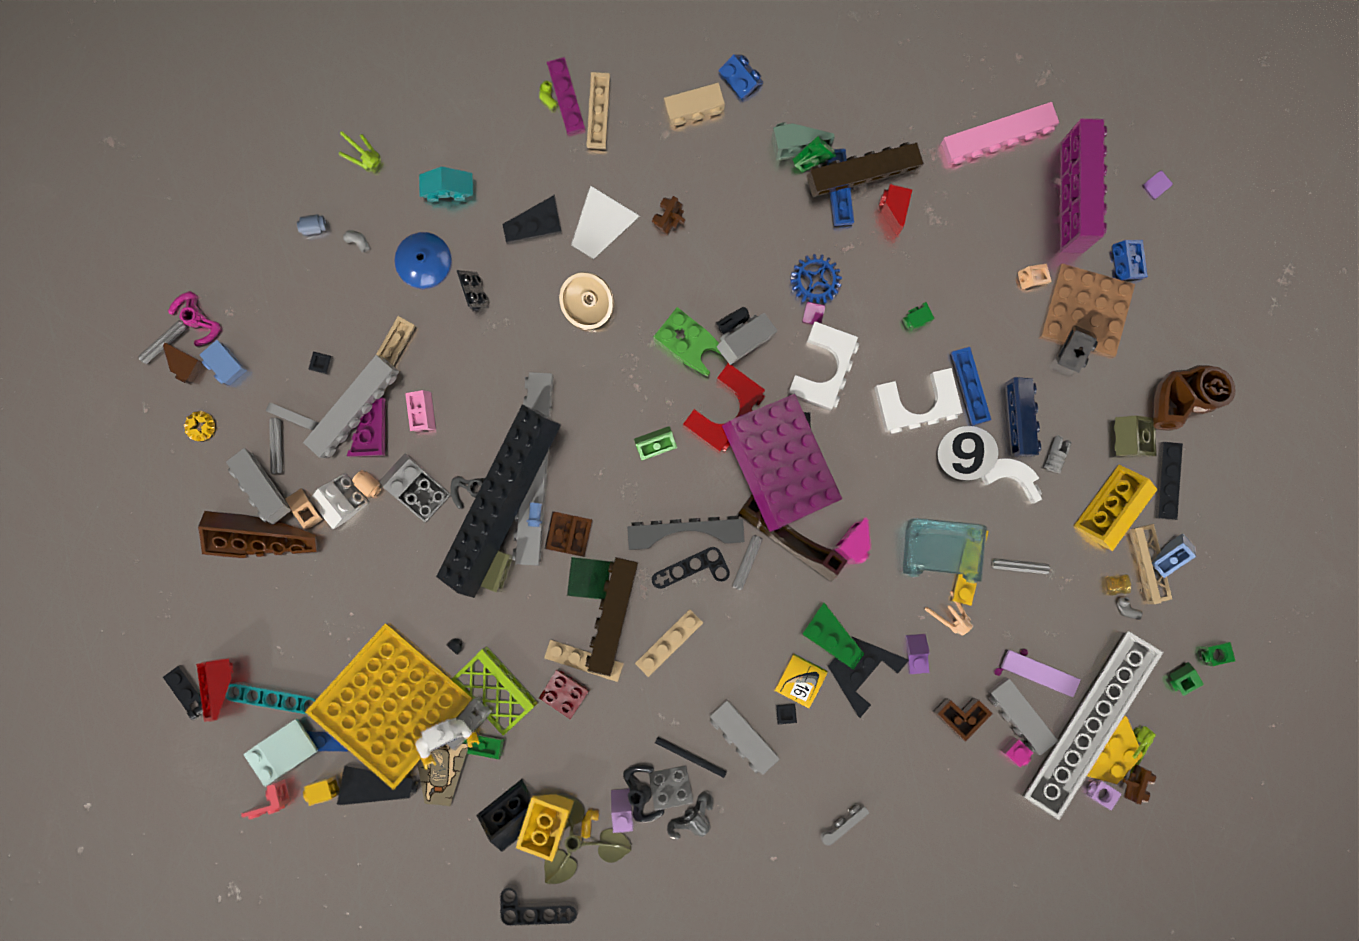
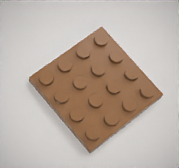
M1063 263L1060 264L1040 337L1064 343L1073 325H1076L1096 335L1098 344L1093 352L1113 358L1116 357L1135 284Z

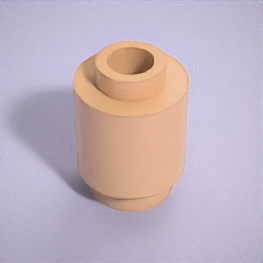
M361 470L352 479L355 483L354 486L367 498L371 496L374 498L381 491L379 488L381 483L369 472Z

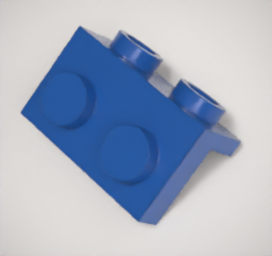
M734 54L718 71L741 99H745L757 86L762 85L764 82L761 80V74L749 65L750 62L747 57L741 54Z

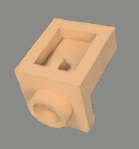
M1047 264L1028 266L1018 271L1022 289L1051 282Z

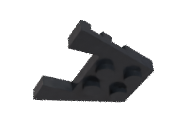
M852 637L864 652L854 670L836 657L827 666L856 715L861 718L871 704L856 692L881 661L898 674L909 660Z

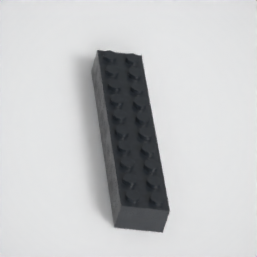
M523 404L436 576L458 594L475 598L561 427L560 423Z

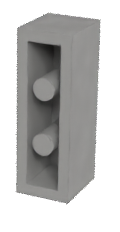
M765 313L760 316L755 314L747 320L748 323L746 325L741 323L734 329V333L730 334L727 332L720 338L721 342L717 345V348L730 365L769 340L778 331Z

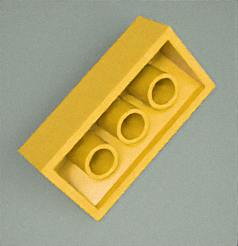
M1118 465L1074 526L1096 543L1113 551L1158 489L1149 478Z

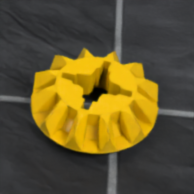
M204 411L192 412V414L186 417V421L183 424L185 433L194 441L207 440L215 430L214 419ZM197 421L199 423H205L203 424V426H201V431L199 429H193L197 425Z

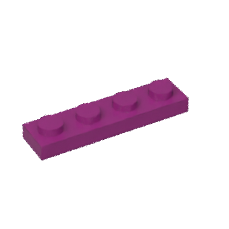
M565 57L548 61V69L567 135L585 130Z

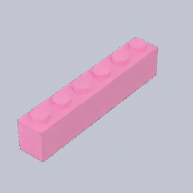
M1049 102L944 137L941 144L948 164L953 162L959 164L964 162L965 158L971 156L972 158L982 156L983 152L989 150L990 152L1000 150L1001 146L1007 144L1008 146L1018 144L1019 140L1025 138L1026 140H1031L1040 133H1044V135L1055 131L1059 120L1053 103Z

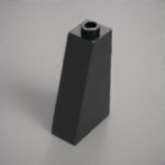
M348 763L344 766L337 805L410 798L413 796V793L416 794L418 789L417 776L407 774L393 790L368 767Z

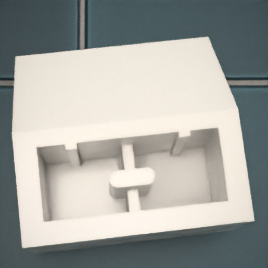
M346 473L318 488L309 499L332 529L348 521L369 503L360 490L354 486V483Z

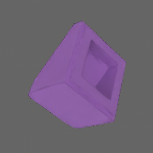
M1162 170L1143 184L1144 188L1154 199L1173 185Z

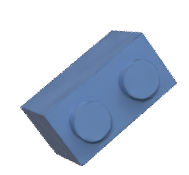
M218 340L200 354L203 359V365L216 373L214 377L221 384L231 385L247 371L230 350Z

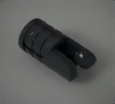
M742 307L715 322L722 336L727 332L731 333L738 325L744 324L750 319L748 308Z

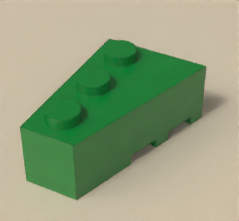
M823 603L802 635L854 670L864 652L828 605Z

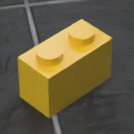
M336 775L313 781L304 786L303 797L309 806L331 800L339 795L340 788Z

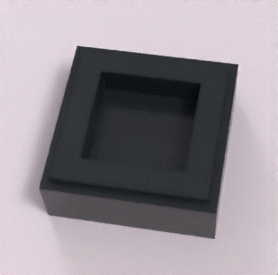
M313 351L308 370L328 375L333 356Z
M795 703L776 705L778 725L797 723Z

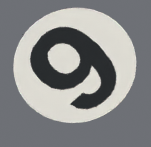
M963 426L950 431L942 439L938 448V460L943 470L950 476L960 480H975L985 476L993 469L998 459V446L995 439L987 431L974 426Z

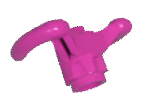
M192 291L185 292L171 303L168 313L173 315L178 306L187 300L186 307L181 310L179 318L190 327L197 328L202 326L211 329L207 336L194 341L196 347L206 345L217 337L221 331V326L216 321L208 320L196 306L197 296Z

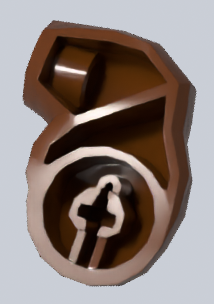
M1197 365L1187 370L1169 372L1156 389L1153 415L1154 428L1159 430L1179 429L1184 426L1192 412L1204 414L1227 406L1233 401L1236 394L1233 378L1227 371L1210 365Z

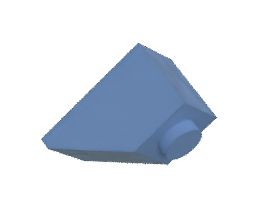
M1182 533L1162 549L1152 561V565L1165 578L1196 557V547Z

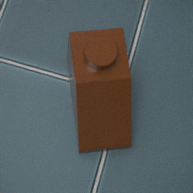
M164 343L163 348L170 372L176 374L175 378L183 383L186 381L193 383L203 366L202 361L170 344Z

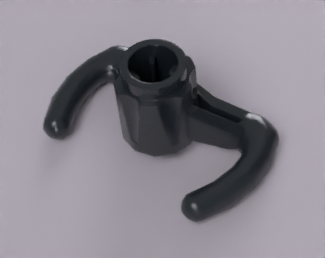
M645 764L631 766L623 772V779L629 787V803L634 806L633 818L635 821L643 823L657 820L665 813L664 809L657 810L650 815L643 814L644 806L651 799L652 792L647 785L640 784L633 776L636 772L653 773L654 768Z

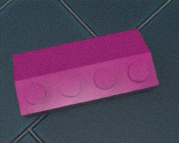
M868 519L856 520L832 549L845 558L848 564L863 563L870 555L868 553L871 549Z

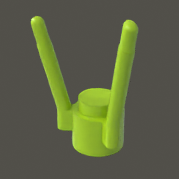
M343 131L340 132L362 154L361 159L363 161L341 151L339 155L362 166L365 170L368 168L373 170L381 161L380 154L374 150L363 134H360V137L370 151H364Z
M1143 726L1141 729L1136 727L1133 731L1134 735L1137 736V742L1140 744L1133 758H1137L1140 752L1143 754L1136 765L1141 763L1149 746L1153 743V739L1156 737V734L1146 726Z

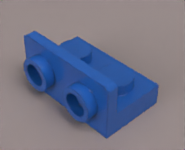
M1124 240L1112 245L1117 279L1124 281L1148 277L1143 240Z

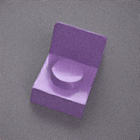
M926 634L906 635L909 674L929 673L928 654H930Z

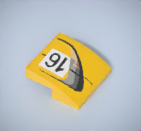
M793 653L775 691L810 708L828 671Z

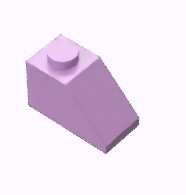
M629 788L611 790L613 833L633 831L632 805L628 800Z

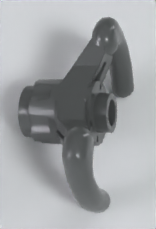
M456 476L452 479L450 486L451 497L458 509L463 508V503L458 495V487L461 486L467 489L472 497H476L478 493L476 486H481L485 478L465 480L461 476Z
M703 792L698 796L696 806L686 811L683 818L672 819L667 825L668 836L672 839H680L681 835L679 832L674 831L675 828L691 830L699 837L705 836L711 828L709 820L705 817V808L709 811L713 809L714 799L712 795Z

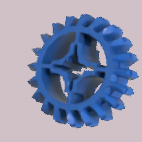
M813 254L811 260L807 255L805 256L806 263L800 259L798 262L800 266H794V270L797 272H791V276L795 279H791L790 283L796 284L792 287V291L799 290L796 294L797 298L803 295L802 302H805L807 298L810 299L809 302L811 303L815 300L816 304H820V300H822L826 304L827 298L833 300L832 293L838 294L839 291L836 288H840L841 283L836 281H840L842 276L836 275L840 273V269H833L836 266V262L831 265L829 264L831 258L828 257L824 261V255L821 254L820 258L817 259L816 254ZM811 266H820L819 270L815 272L805 270ZM825 270L830 274L831 285L823 277ZM819 273H821L820 276H819V278H820L819 281H817V282L813 285V287H811L812 284H813V282H812L813 279H811V278H816V276H818ZM801 274L809 282L807 290L801 283ZM816 288L827 290L821 294L812 293Z

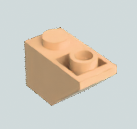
M302 488L285 498L291 511L304 529L308 530L323 520Z

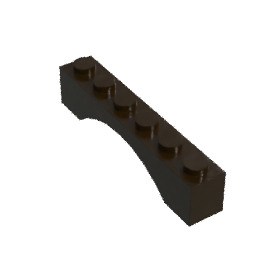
M753 494L738 513L740 517L831 582L839 575L847 563L845 558L832 549L811 541L788 524L769 532Z

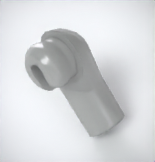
M348 230L343 235L345 242H356L361 252H366L370 249L362 233Z
M1128 596L1119 598L1117 605L1122 615L1140 620L1143 612L1131 607L1130 598Z

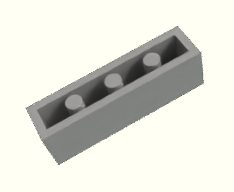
M243 448L226 461L230 467L228 469L229 473L238 479L239 488L244 493L247 492L249 495L248 501L253 507H257L259 510L257 514L264 522L268 521L274 524L291 511L289 505L252 452Z
M1005 677L988 691L991 703L995 707L999 706L1003 711L1001 713L1002 717L1008 723L1011 721L1015 726L1013 728L1014 732L1019 738L1023 737L1026 740L1025 746L1033 753L1042 755L1058 742L1009 678Z
M727 699L710 714V723L717 730L720 728L725 733L723 737L729 744L734 743L738 747L736 752L743 759L745 757L748 758L751 762L749 766L756 774L760 772L763 775L780 760L777 754Z

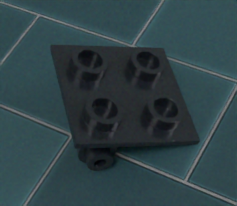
M456 270L468 307L473 312L479 311L480 308H489L488 297L483 290L482 279L478 272Z

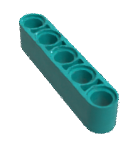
M237 682L229 684L225 698L233 702L306 714L308 701L312 700L315 702L318 696ZM234 687H237L239 690L237 697L232 693ZM253 690H255L258 693V698L256 700H254L251 697V692ZM272 693L277 696L276 703H272L270 700ZM290 697H294L296 700L294 707L289 704Z

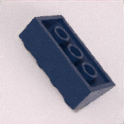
M1013 377L1006 382L1012 458L1037 456L1041 452V441L1038 440L1037 435L1040 431L1039 421H1036V414L1038 413V404L1034 399V395L1037 393L1036 383H1033V378Z

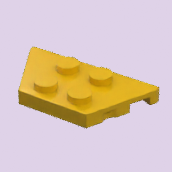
M1125 715L1087 774L1088 777L1118 784L1143 756L1142 752H1140L1137 758H1133L1139 744Z

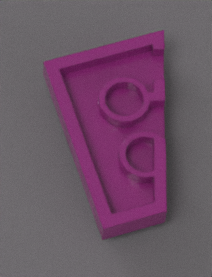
M379 398L372 404V409L359 419L360 423L356 433H353V443L351 449L348 450L347 457L385 456V399Z

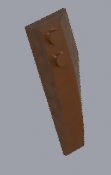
M204 511L198 525L203 555L247 558V555L254 554L257 557H261L266 553L282 555L283 552L297 554L317 551L316 535L281 522L274 524L268 521L264 522L260 517Z

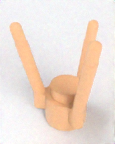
M955 602L962 614L960 616L951 605L948 606V609L956 618L953 621L954 625L930 608L925 607L927 612L951 628L954 633L959 632L961 635H965L973 628L970 622L971 619L966 614L961 603Z

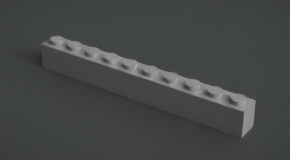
M529 372V377L525 378V388L528 389L527 396H524L523 405L533 408L551 418L553 374ZM548 453L515 516V522H518V529L514 530V541H517L516 549L513 548L512 560H515V564L540 566ZM530 503L542 504L540 516L542 524L539 527H530L528 522H526L529 519Z

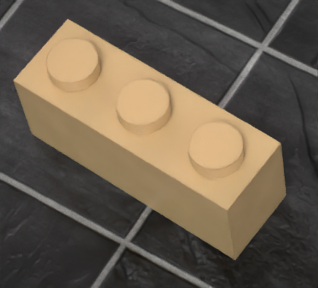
M719 83L664 98V105L670 125H681L690 119L699 120L708 114L717 115L725 108Z

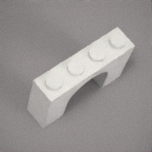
M814 322L807 343L824 348L834 355L837 362L836 374L831 380L823 383L813 382L795 375L788 396L795 394L797 399L829 411L833 407H837L840 399L837 396L839 389L843 390L846 379L843 377L846 371H850L853 363L850 360L852 353L856 354L859 343H857L858 337Z
M952 368L930 374L935 401L931 410L925 414H913L903 407L899 398L896 381L877 385L875 392L885 432L890 431L891 434L902 432V428L909 427L911 430L921 427L920 424L928 422V425L940 423L939 419L946 418L947 421L957 419L958 415L963 412Z

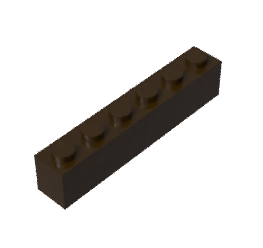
M905 142L897 148L892 146L882 149V152L875 153V151H870L862 157H857V155L851 156L846 159L847 161L840 162L835 160L824 167L822 165L813 166L806 176L812 196L815 197L915 171L924 163L918 144Z
M615 557V561L610 562L608 572L611 573L610 580L605 582L604 591L607 593L605 599H601L599 610H602L600 618H596L594 629L598 630L596 637L592 636L590 648H593L591 656L587 655L585 667H588V672L611 677L638 562Z

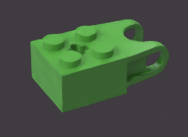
M678 307L653 336L656 343L679 361L705 376H709L710 371L701 361L703 353L714 351L721 354L717 348L719 342L705 328ZM678 332L684 333L683 339L681 337L677 339Z

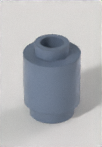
M324 215L302 216L300 221H297L299 233L302 232L304 236L322 233V231L327 230Z

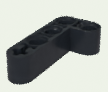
M710 547L656 572L652 576V584L654 587L662 589L708 567L713 578L723 582L729 578L730 571L721 551L716 547ZM710 550L717 551L718 559L716 561L708 559L707 553ZM693 558L701 561L700 568L696 570L690 567V561ZM680 566L684 571L683 575L679 578L675 577L672 573L673 568ZM720 567L726 570V576L723 579L717 578L715 574L716 570ZM669 570L673 581L669 582L668 578L663 581L664 585L656 584L657 575L664 577L667 575L665 571Z
M514 884L506 885L500 894L501 921L508 926L569 924L576 920L579 911L576 903L571 901L520 903V891ZM508 890L512 891L515 894V898H507L505 892ZM551 909L555 915L548 917L545 915V910ZM567 909L573 912L571 916H568ZM506 911H513L515 913V918H508L506 916ZM525 911H534L535 917H527Z

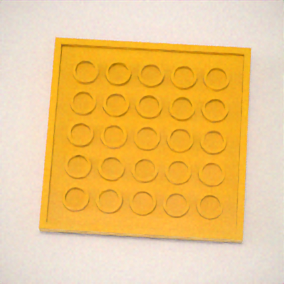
M385 623L305 713L394 790L421 759L416 747V741L423 737L421 733L446 720L457 718L473 698Z

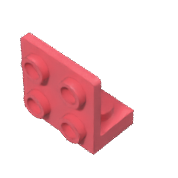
M285 779L266 786V798L270 801L269 804L245 811L241 814L242 818L248 816L249 819H253L267 812L272 814L285 808V804L291 802Z

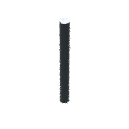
M659 736L655 741V744L722 778L727 773L726 770Z

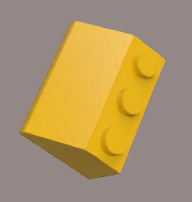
M558 794L532 796L516 848L553 862L558 852L574 800Z

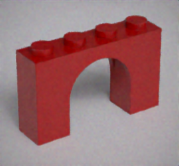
M729 363L717 377V381L732 391L738 398L740 409L735 418L753 411L752 408L755 404L760 405L766 397L763 394L765 392L764 388ZM695 409L683 423V427L719 453L722 450L726 451L730 446L722 427L724 424L710 421Z

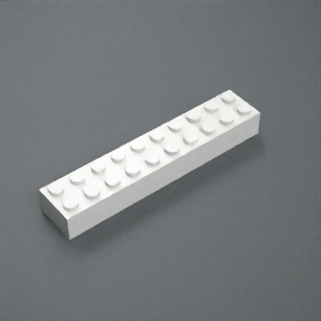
M1129 631L1124 634L1023 797L1055 818H1061L1163 654L1162 651Z

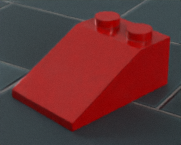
M229 658L196 664L204 722L218 719L232 678L231 674H233V664L229 662Z

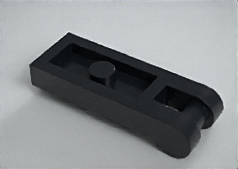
M179 665L163 676V679L185 708L189 718L194 721L203 712L200 692L182 666ZM194 702L198 703L196 708L192 705Z

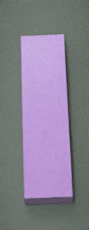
M1009 649L1001 665L1003 669L1071 697H1074L1081 681L1077 677Z

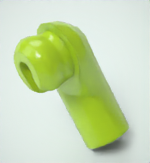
M545 80L540 85L539 97L553 110L558 105V102L551 97L552 83Z

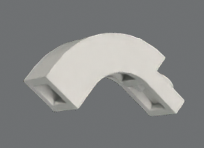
M997 459L993 469L981 477L985 485L1002 477L1012 478L1021 485L1031 504L1042 500L1040 488L1038 485L1033 484L1039 477L1029 466L1020 461Z

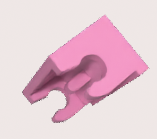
M421 390L405 393L410 431L435 430L431 392Z

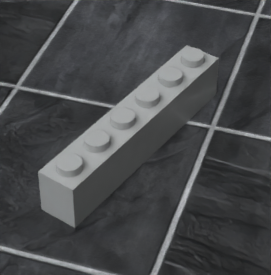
M375 355L303 443L319 458L331 457L336 452L335 448L339 443L347 439L349 431L360 423L359 419L372 409L374 401L383 396L384 389L396 380V375L399 371L384 357Z

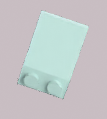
M297 718L243 755L264 787H266L319 750Z

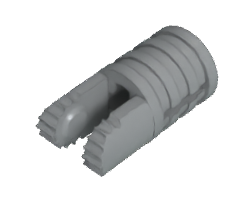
M1056 435L1044 468L1055 473H1061L1072 442L1069 440L1063 442V438Z

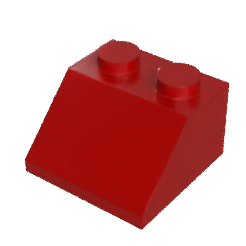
M890 184L887 190L884 189L879 205L882 206L881 213L896 235H899L905 224L913 189Z

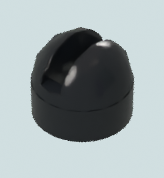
M453 638L446 644L456 655L463 649V643L458 638Z

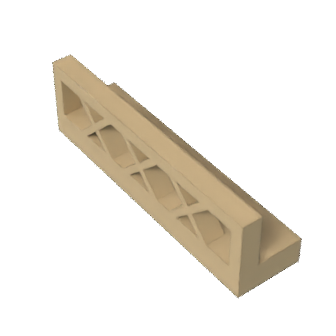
M1154 524L1130 529L1148 604L1162 603V601L1171 600L1172 595L1168 579L1160 574L1156 580L1149 554V547L1155 551V558L1161 552ZM1147 529L1150 530L1151 538L1148 541V543L1146 541L1144 530ZM1158 585L1164 588L1165 597H1160Z

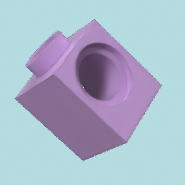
M1099 779L1089 784L1087 788L1088 793L1086 794L1111 811L1121 796V793ZM1101 789L1106 790V795L1103 798H1099L1098 795Z

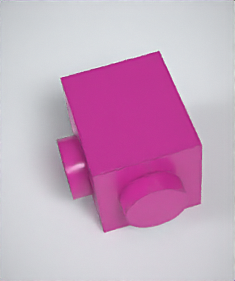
M1015 737L1001 751L1019 767L1022 765L1026 766L1031 761V755L1033 754L1027 746Z

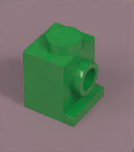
M927 302L920 306L921 309L917 306L909 310V314L903 318L906 328H910L911 332L931 323L935 319Z
M1189 662L1185 663L1186 666L1170 674L1172 679L1169 681L1175 692L1179 690L1183 696L1204 685L1197 671Z

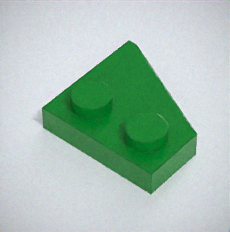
M818 136L793 159L795 167L805 172L813 166L836 157L834 149Z

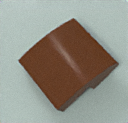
M552 511L544 549L584 557L592 519Z

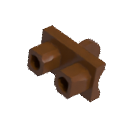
M672 196L671 199L663 198L660 207L665 212L663 216L656 213L652 222L664 234L668 235L672 227L676 228L678 223L684 224L686 220L682 217L684 210H682L683 204L678 201L677 197Z
M1135 764L1130 778H1123L1122 782L1127 784L1124 798L1139 805L1142 802H1149L1150 792L1146 791L1148 784L1153 785L1155 783L1156 775L1152 771Z

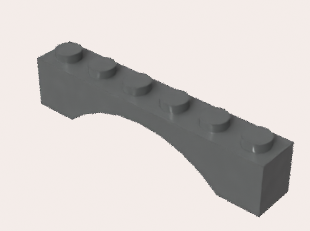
M727 516V520H720V517H708V521L702 522L700 518H691L687 523H681V519L670 520V524H662V521H650L651 525H643V522H632L631 526H627L629 550L649 549L663 537L682 531L706 533L725 544L745 542L743 519H739V516Z

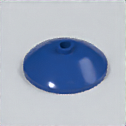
M418 232L409 235L400 243L395 253V268L398 275L404 282L415 288L425 289L438 285L446 278L451 268L452 257L447 244L440 237L432 233ZM424 255L423 260H418V256Z

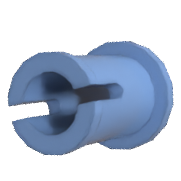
M530 503L529 519L526 520L528 526L539 527L542 524V521H540L541 503Z

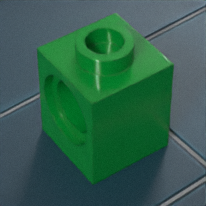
M1223 641L1202 646L1201 657L1207 666H1217L1236 661L1231 642ZM1216 649L1220 652L1218 659H1215L1213 655Z

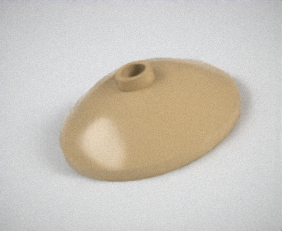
M590 272L576 273L570 276L561 287L559 295L560 307L565 317L575 326L583 329H594L603 325L610 318L613 312L614 298L609 285L600 276ZM590 295L593 296V298H594L593 301L590 299V297H589Z

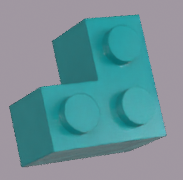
M441 166L419 174V197L427 198V201L435 202L439 198L454 197V200L463 201L466 197L473 195V173Z

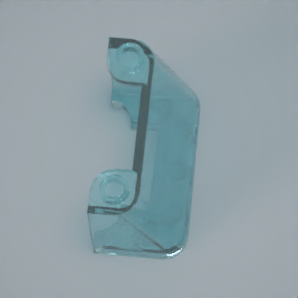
M922 518L910 519L905 531L903 573L911 577L919 576L924 570L963 574V578L969 583L982 582L987 527L973 523Z

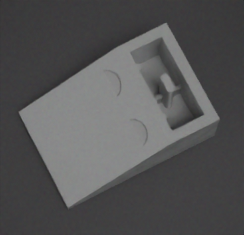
M406 453L379 481L384 489L424 522L451 495Z

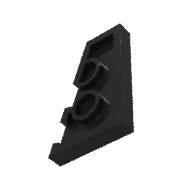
M555 195L503 223L506 243L509 244L562 233Z

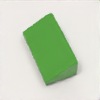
M670 426L634 439L641 460L677 448Z

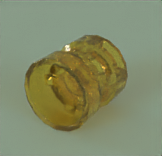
M1124 574L1119 577H1107L1106 587L1108 594L1111 596L1117 595L1120 592L1123 594L1130 593L1131 582L1129 576Z

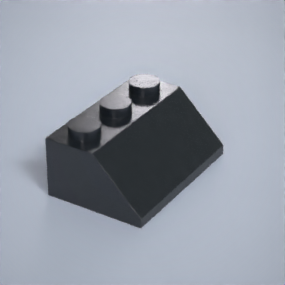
M523 779L476 815L489 842L501 852L519 839L531 798L535 796Z

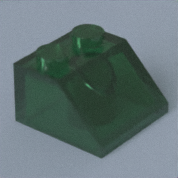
M571 557L567 596L605 599L607 592L604 591L606 580H609L610 572L608 570L611 561Z

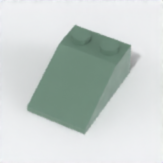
M779 123L776 127H773L771 138L776 160L797 156L818 136L832 147L835 138L834 133L793 123Z

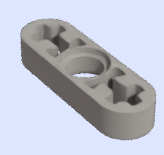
M270 402L266 408L267 412L310 430H314L319 424L316 421Z

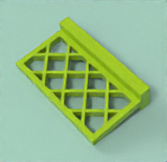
M487 646L481 649L451 679L472 697V700L475 699L473 688H482L483 699L481 700L485 707L486 702L496 703V713H490L487 719L503 736L538 704V701ZM478 659L484 665L483 672L474 671V663ZM462 674H470V685L463 684L458 678ZM474 675H483V685H473ZM487 675H493L497 679L496 686H487ZM487 689H496V700L486 699ZM500 689L507 690L510 693V700H500ZM500 703H509V714L499 713ZM513 704H520L525 711L522 714H513ZM499 717H509V726L506 729L499 724Z

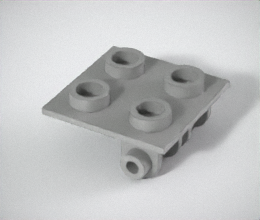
M687 766L648 773L655 811L693 803Z

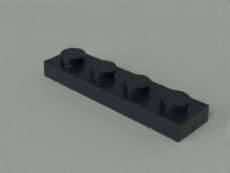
M1161 442L1156 518L1178 519L1183 443Z

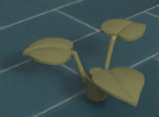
M563 793L559 794L574 800L565 828L571 827L570 836L565 839L564 843L568 854L566 855L563 850H558L553 862L545 859L546 884L563 883L574 876L577 870V863L574 859L570 858L571 852L579 850L582 846L600 845L598 854L602 860L609 863L617 862L631 852L632 847L627 837L621 832L613 833V829L602 831L600 841L584 842L580 835L574 834V825L579 824L584 817L583 805L575 798Z

